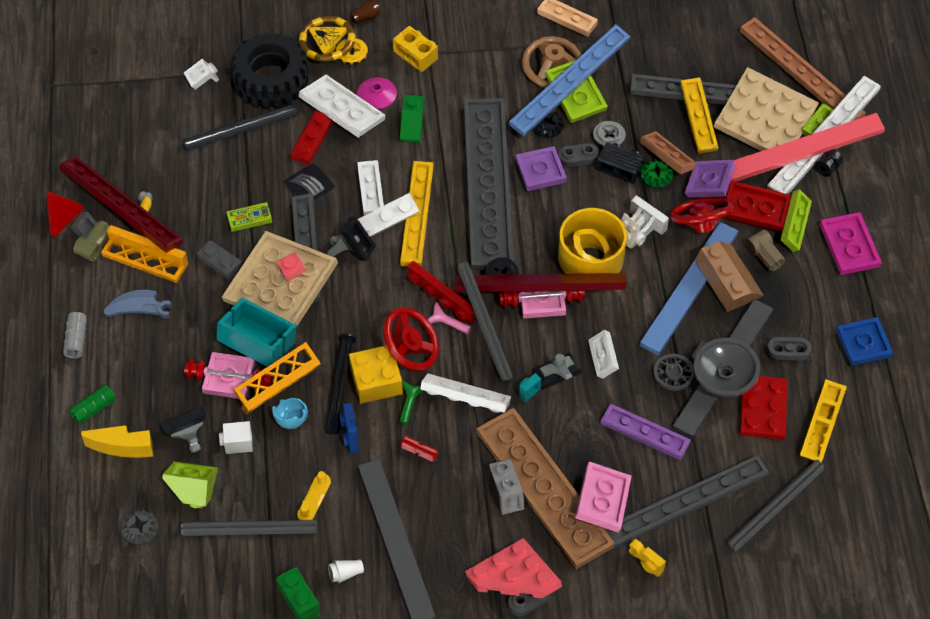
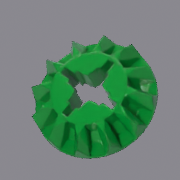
M655 158L654 161H647L645 165H642L641 178L649 186L664 187L672 181L674 170L664 161H657ZM655 169H657L660 172L659 177L656 175V172H654Z

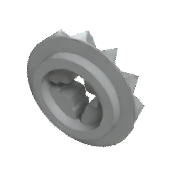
M604 121L594 128L593 136L598 145L604 146L606 142L621 145L625 141L626 132L619 123ZM606 134H613V138L610 136L606 138Z

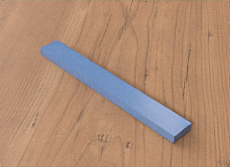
M615 24L509 121V125L523 137L526 136L624 46L631 36Z
M720 222L704 247L718 241L732 244L738 235V230ZM695 260L640 342V347L659 356L707 283V279Z

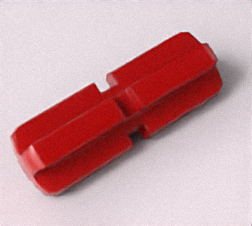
M405 436L401 441V448L414 454L419 453L418 456L431 462L437 458L438 450L424 443L421 445L420 441L409 436Z

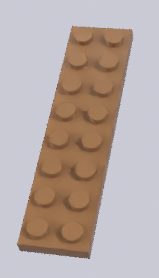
M514 408L476 428V433L497 462L508 459L512 461L523 490L524 499L576 570L614 548V541L603 527L575 518L580 496Z

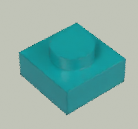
M536 373L530 378H525L520 383L519 398L526 403L541 390V378Z

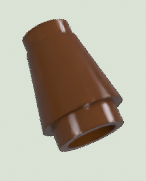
M367 0L352 12L351 16L357 24L378 17L381 10L376 0Z

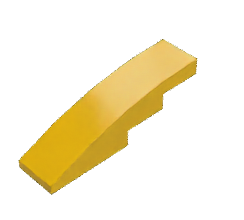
M825 380L800 454L801 457L813 461L819 460L822 463L847 386Z

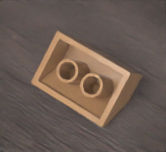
M718 241L701 248L695 262L727 312L764 296L731 244Z

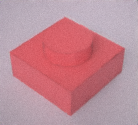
M296 252L277 261L287 281L306 272Z

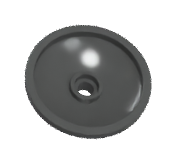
M719 338L706 343L699 349L694 360V374L699 384L708 392L722 397H735L748 392L757 383L760 375V361L755 351L746 343L733 338Z

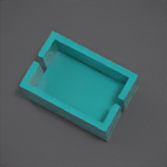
M242 297L231 308V312L228 311L217 323V341L268 367L282 358V353L285 354L295 344L297 325Z

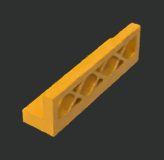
M112 225L107 230L109 240L101 252L103 257L175 283L179 281L188 265L185 251L175 248L166 253L146 237ZM113 245L119 246L123 250L115 254L109 252ZM138 253L141 258L131 260L127 255ZM155 259L160 263V265L150 267L146 262ZM172 266L178 268L175 275L167 273L165 269Z
M305 342L234 388L233 391L243 404L241 409L247 415L317 369L321 363ZM303 349L311 359L306 363L296 362L297 353ZM282 363L292 365L291 373L288 375L278 374L279 365ZM264 375L274 376L273 385L270 387L261 386V377ZM245 387L256 388L255 397L247 401L241 390Z

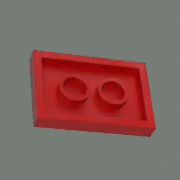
M731 181L726 198L734 202L735 208L732 213L723 218L783 232L792 195Z
M759 376L754 387L742 394L740 436L785 440L788 379Z

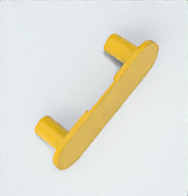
M320 471L314 478L298 510L299 520H313L331 484V479L325 472Z

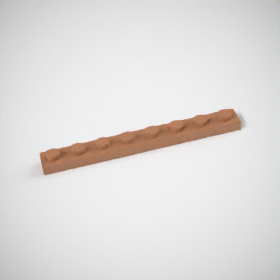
M754 17L741 26L740 32L820 102L835 109L846 97L843 92ZM862 110L854 120L865 117L866 112Z

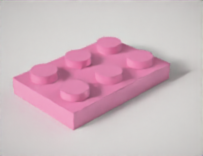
M588 462L575 518L619 533L622 527L631 475Z

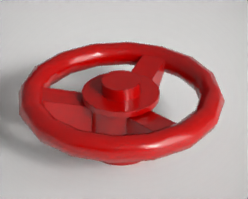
M725 197L699 198L676 206L671 210L669 217L674 223L686 224L695 229L697 233H705L714 230L721 218L732 213L735 204L731 199ZM713 205H724L725 207L714 209ZM690 209V210H689V212H690L689 215H683V216H679V215H678V214H680L681 212Z
M399 307L391 310L385 318L383 325L384 342L391 356L401 366L409 370L424 371L431 368L437 360L439 352L438 338L432 324L422 313L413 308ZM408 316L417 320L425 329L430 343L423 341L420 332L416 328L409 326ZM398 317L394 337H392V323ZM408 353H430L427 360L421 363H414L404 357Z

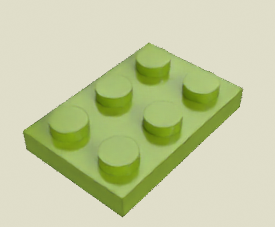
M576 60L546 70L545 76L548 82L551 84ZM591 76L560 103L570 123L606 111L608 107Z

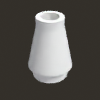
M361 559L336 560L328 564L331 582L341 583L364 572Z

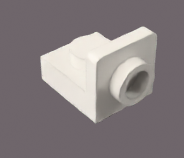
M203 59L184 72L191 87L195 90L209 79H213L215 82L219 81L216 75L218 72L216 67L212 63L208 64Z

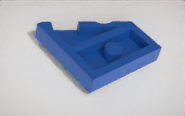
M352 403L343 404L344 413L339 414L341 427L346 426V432H343L344 446L349 445L350 454L358 453V435Z

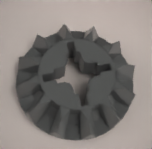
M144 509L142 511L133 510L132 514L126 515L121 523L123 537L133 544L149 542L158 531L157 519L152 512H146ZM136 521L144 524L142 525V533H140L138 528H134L136 527Z

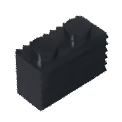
M606 142L597 159L596 170L634 184L644 164L645 156L636 150L630 151L622 148L617 143L611 144Z

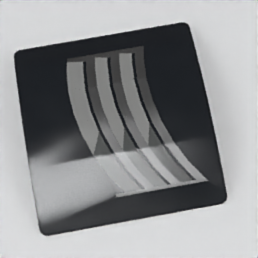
M314 163L284 180L297 196L312 193L314 201L335 188L330 179Z

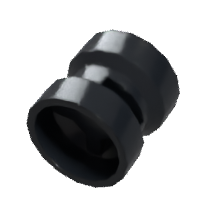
M835 149L824 152L823 157H820L815 162V169L822 176L829 177L833 174L835 168H838L843 163V158Z

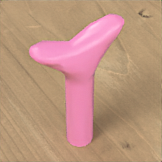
M438 302L434 304L433 315L427 319L431 324L442 322L465 334H468L471 326L446 315Z

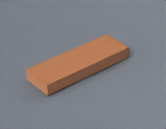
M656 131L641 137L640 143L679 174L696 168L697 163Z

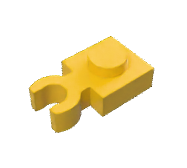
M637 539L630 543L629 546L631 548L628 552L641 560L640 563L645 571L659 577L664 572L666 561L649 547L645 548Z

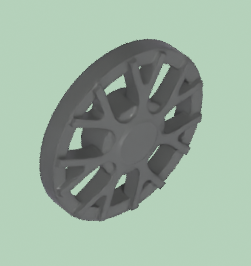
M667 354L657 360L653 374L656 382L664 389L680 391L692 383L694 379V366L689 359L682 355ZM668 359H674L675 363L669 364ZM682 361L687 364L684 368L679 365ZM661 364L666 367V370H662L658 366ZM683 372H691V377L683 376L682 374ZM659 375H665L666 378L661 380ZM682 379L685 383L680 385L678 380ZM669 380L674 381V386L668 385L667 382Z

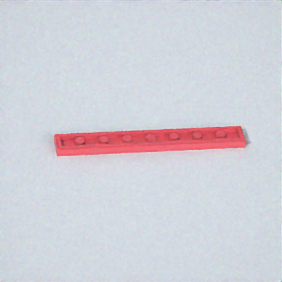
M874 113L734 160L736 167L731 181L737 182L884 133L885 128L878 114Z

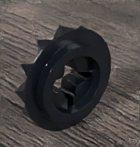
M551 112L533 130L536 134L545 138L556 137L564 129L563 116H559L557 112ZM549 120H552V124L549 123L545 126V122H549Z
M506 257L493 259L485 270V275H499L495 267L500 270L509 267L506 275H519L517 265L513 260Z

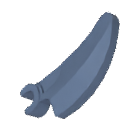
M135 290L114 299L104 309V314L106 317H112L120 314L144 313L160 315L162 318L168 319L170 318V313L163 311V309L172 308V304L167 300L162 302L156 301V291Z

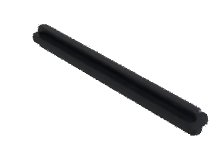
M293 103L183 139V146L188 151L297 115L298 108Z

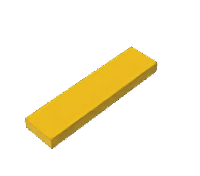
M701 78L681 80L680 85L698 154L718 151V144Z

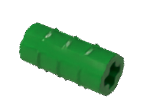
M105 384L99 389H95L90 395H86L84 399L70 407L68 411L73 420L80 425L86 420H90L95 414H99L104 408H107L116 401V397L113 391Z

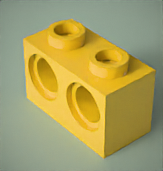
M410 26L393 38V52L420 72H423L438 60V46L436 43L428 40L421 32Z

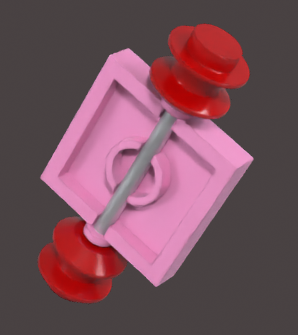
M585 290L519 291L520 293L511 291L499 293L500 305H504V309L507 308V305H512L515 309L518 303L521 302L523 319L566 315L564 299H567L570 304H572L573 299H578L579 303L582 302V299H585Z
M212 352L208 367H206L202 359L199 363H195L194 359L191 358L189 362H186L184 374L187 375L188 380L192 376H196L197 381H200L205 376L202 386L204 394L237 399L239 398L233 389L261 371L260 368H257L253 373L255 360L249 357ZM262 376L260 385L270 387L273 382V376ZM249 387L241 390L245 398L247 397Z

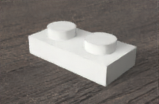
M603 330L590 338L588 341L597 377L603 379L619 369L610 332Z

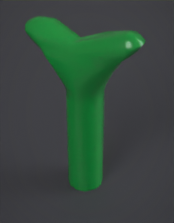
M402 381V387L407 397L399 422L407 424L415 398L424 390L420 389L421 385L411 386L406 381Z

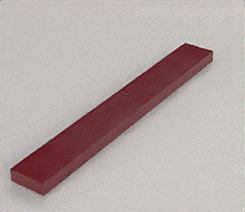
M77 156L60 163V170L164 252L167 253L183 244V239Z
M626 273L473 275L480 292L626 289ZM460 275L455 276L454 292H466Z

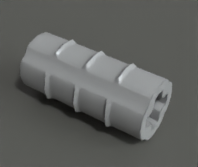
M81 312L68 314L65 340L63 341V354L68 358H80L83 353L87 318Z

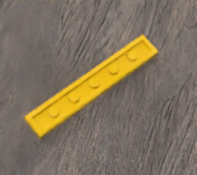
M413 161L409 193L419 209V213L406 219L400 261L401 266H407L412 261H415L422 267L434 162Z

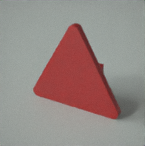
M47 192L46 210H48L50 235L56 237L83 210V205L52 192Z

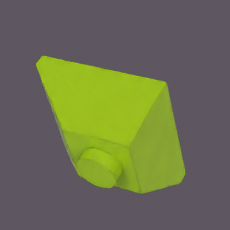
M174 461L163 473V480L182 503L190 504V507L202 508L211 500L218 467Z

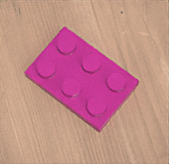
M860 212L820 221L821 230L840 275L881 267V259Z

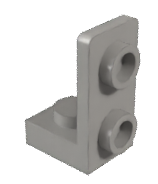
M508 459L490 464V471L499 492L502 515L524 510L523 490L512 461Z

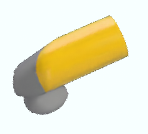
M142 191L139 193L138 200L141 202L140 206L149 212L153 196L149 192Z

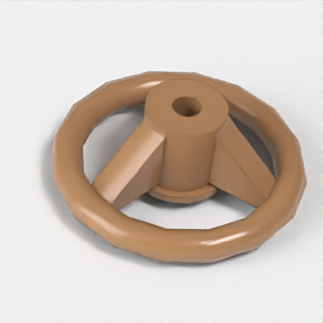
M555 36L542 37L533 41L524 50L522 57L523 70L532 82L546 88L550 85L545 80L546 70L577 60L582 54L573 43L564 38ZM563 47L571 51L575 58L565 52ZM536 48H539L544 54L538 76L532 71L529 62L531 54Z

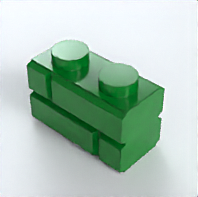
M297 567L276 578L277 588L296 619H315L321 615L320 605Z

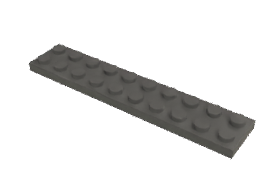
M504 98L464 99L471 270H486L487 265L498 257H506L513 260Z

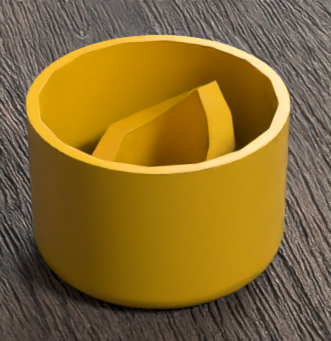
M585 208L569 215L561 226L559 236L558 260L562 271L565 274L619 273L623 267L627 242V232L622 221L613 213L599 208ZM596 248L603 252L604 258L596 259L586 254L583 249Z

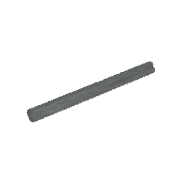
M468 262L460 263L457 267L495 367L501 381L507 382L513 378V375Z
M815 460L728 541V547L734 552L738 551L823 472L824 464L819 460Z
M317 520L181 523V534L183 536L317 533L318 531Z

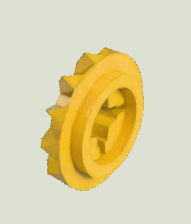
M355 38V44L352 47L354 50L353 55L349 51L345 56L339 58L344 64L350 62L352 65L354 62L360 63L362 59H366L368 48L362 40ZM347 39L342 40L337 45L336 51L341 50L346 45Z

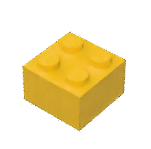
M386 346L349 354L350 370L360 404L403 394L402 379L397 362L391 356Z

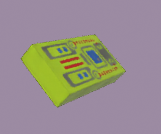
M267 202L227 211L231 232L272 223Z

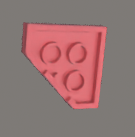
M524 538L465 571L467 579L478 592L487 593L488 590H495L506 595L520 596V593L533 594L535 598H544L562 587L561 580Z

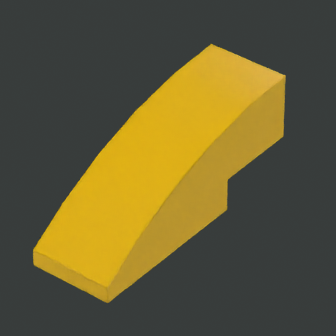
M125 425L81 431L84 445L95 451L120 457H153V445L149 430L128 433L127 426Z

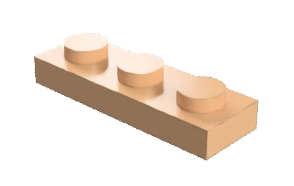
M544 0L537 10V14L586 37L590 35L598 23V19L557 0Z

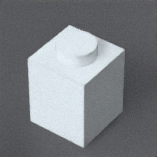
M250 421L223 424V432L219 433L220 446L225 447L226 454L253 452Z

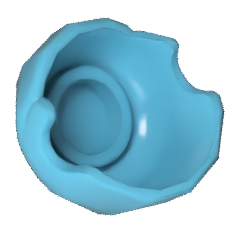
M297 398L281 399L277 407H272L274 419L282 428L295 429L308 416L306 404Z

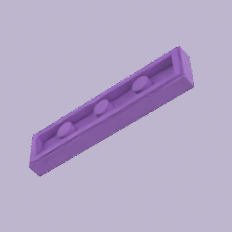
M611 403L600 423L680 461L691 442V439Z

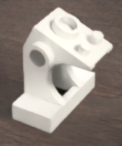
M636 195L631 200L630 213L633 214V217L630 218L628 214L624 213L621 220L627 232L626 246L631 249L637 245L641 246L646 236L653 230L662 235L667 230L669 218Z

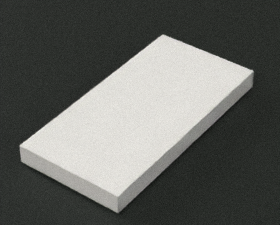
M324 75L299 91L301 99L358 138L385 120L384 113L328 75Z

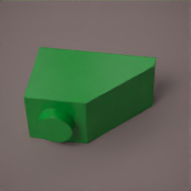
M404 95L400 141L420 143L425 113V96Z

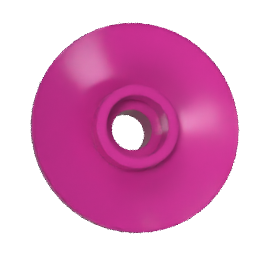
M375 77L361 83L357 90V96L376 109L381 110L395 102L397 89L391 81Z

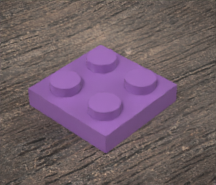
M555 146L515 156L527 191L566 183L567 177Z
M734 160L696 161V168L691 173L685 191L687 197L726 196L736 167Z

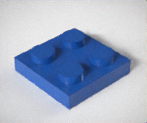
M878 317L837 326V334L851 366L892 357V348Z

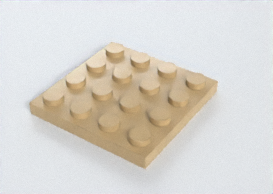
M747 67L717 118L714 128L763 151L799 139L803 133L801 131L803 126L812 117L819 102Z
M265 231L223 294L222 299L224 302L235 305L243 297L298 326L338 264V261L335 257ZM296 252L306 272L287 281L277 261Z

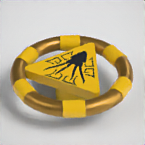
M323 16L311 20L304 26L299 34L298 43L304 49L308 58L320 62H329L345 56L354 46L356 35L353 27L346 20L335 16ZM325 23H333V24L339 25V26H341V27H317V26H320V25L325 24ZM309 32L322 54H318L307 47L306 39ZM348 33L346 45L341 50L334 52L336 44Z

